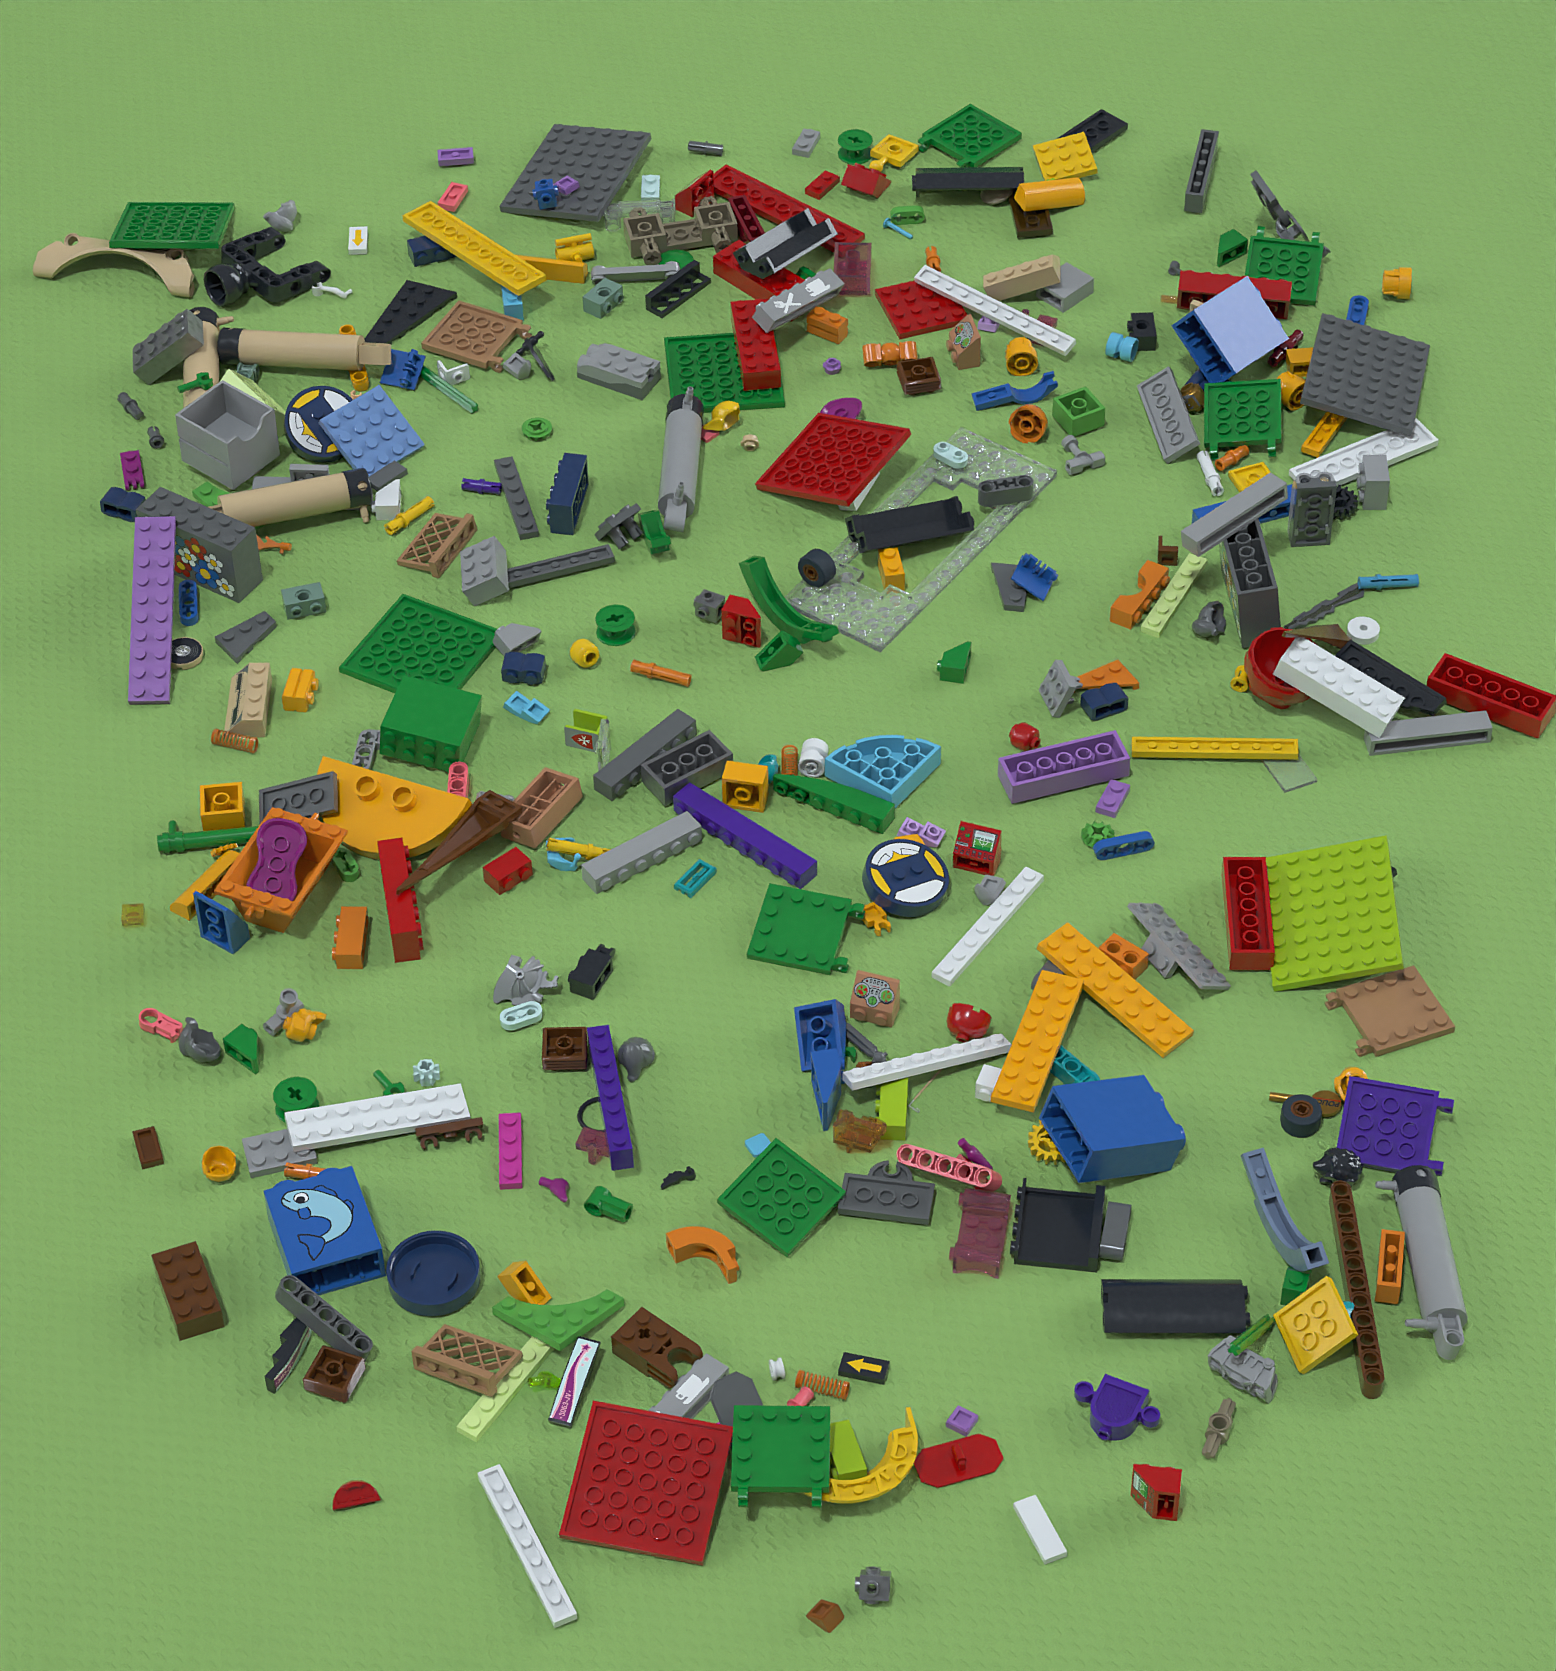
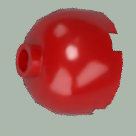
M954 1003L952 1007L950 1006L947 1015V1028L956 1037V1040L961 1043L969 1042L973 1039H981L989 1029L992 1019L990 1014L980 1009V1012L974 1011V1006L969 1004Z

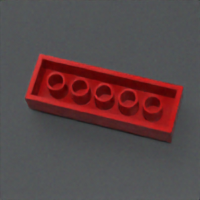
M737 240L713 256V273L754 299L767 298L769 300L774 295H780L785 289H791L796 283L801 284L804 282V279L784 267L764 279L741 269L733 255L734 251L746 245L741 240Z
M1181 270L1177 308L1190 310V303L1193 300L1205 303L1246 276ZM1249 277L1253 285L1260 291L1263 300L1274 317L1288 320L1292 282L1283 279L1270 280L1264 277Z
M767 298L730 302L731 323L744 391L781 387V368L774 331L766 333L752 318L756 312V306L760 302H767Z
M1444 653L1427 678L1426 686L1446 697L1447 704L1468 712L1487 711L1491 721L1539 739L1556 711V695Z
M403 837L379 840L377 844L395 963L420 960V951L424 950L422 937L418 938V936H422L421 924L416 922V920H420L418 907L413 906L417 904L415 890L411 891L415 887L413 885L396 895L397 888L410 876L408 874L412 873L411 861L406 860V858H410L408 845L404 846Z
M1223 857L1221 876L1229 970H1271V967L1274 965L1275 949L1266 857Z

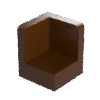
M1158 536L1157 563L1164 566H1177L1178 546H1162L1163 536Z

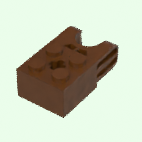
M643 1307L611 1336L612 1353L645 1376H651L670 1389L678 1382L677 1370L671 1365L673 1362L684 1361L693 1365L696 1360H701L703 1357L702 1349L697 1343Z

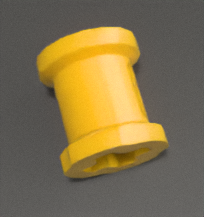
M1240 665L1235 669V677L1230 682L1232 689L1237 692H1245L1249 686L1244 665Z

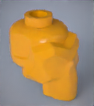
M305 1008L299 1009L298 1012H294L284 1020L283 1029L286 1030V1037L297 1042H303L305 1039L312 1040L317 1025L326 1019L327 1014L306 1010Z
M1351 1066L1347 1067L1334 1079L1335 1091L1343 1101L1346 1098L1349 1076L1368 1079L1367 1074L1362 1069Z

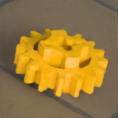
M1039 1120L1040 1126L1033 1125V1132L1028 1133V1148H1030L1031 1155H1036L1037 1161L1043 1158L1046 1165L1050 1160L1053 1161L1054 1165H1057V1160L1059 1159L1063 1163L1066 1162L1054 1142H1050L1052 1139Z

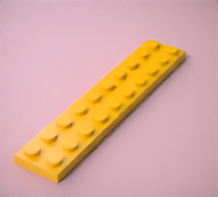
M432 201L402 215L403 222L517 296L547 281L546 274Z

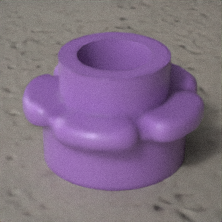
M829 358L823 363V368H825L827 374L835 375L840 371L841 362L836 358Z

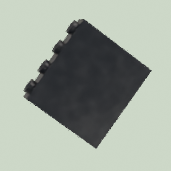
M1023 1178L1022 1187L1018 1186L1017 1200H1021L1020 1205H1015L1014 1218H1018V1223L1013 1222L1012 1236L1016 1237V1241H1011L1010 1255H1014V1264L1097 1273L1105 1186L1096 1185V1193L1093 1194L1026 1187L1027 1178Z

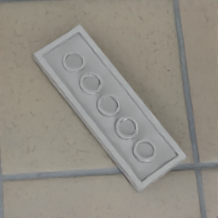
M1169 366L1137 385L1163 459L1167 464L1200 445L1174 373Z

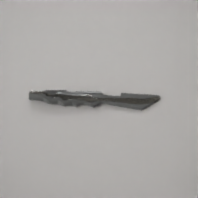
M1356 583L1338 592V597L1332 600L1325 599L1311 610L1302 612L1293 618L1292 622L1284 625V629L1294 630L1306 627L1311 623H1316L1319 619H1323L1325 614L1334 613L1335 607L1363 598L1364 589H1358Z

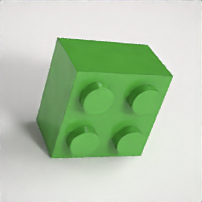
M1085 386L1053 398L1052 416L1069 435L1075 437L1104 426L1105 407Z

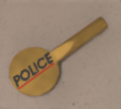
M1321 1090L1312 1095L1321 1105L1323 1117L1336 1115L1340 1111L1341 1099L1336 1093ZM1270 1092L1269 1101L1284 1102L1293 1095Z

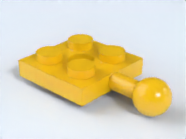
M888 134L870 150V156L878 160H873L869 165V169L872 168L882 172L883 165L886 163L902 167L919 151V145Z

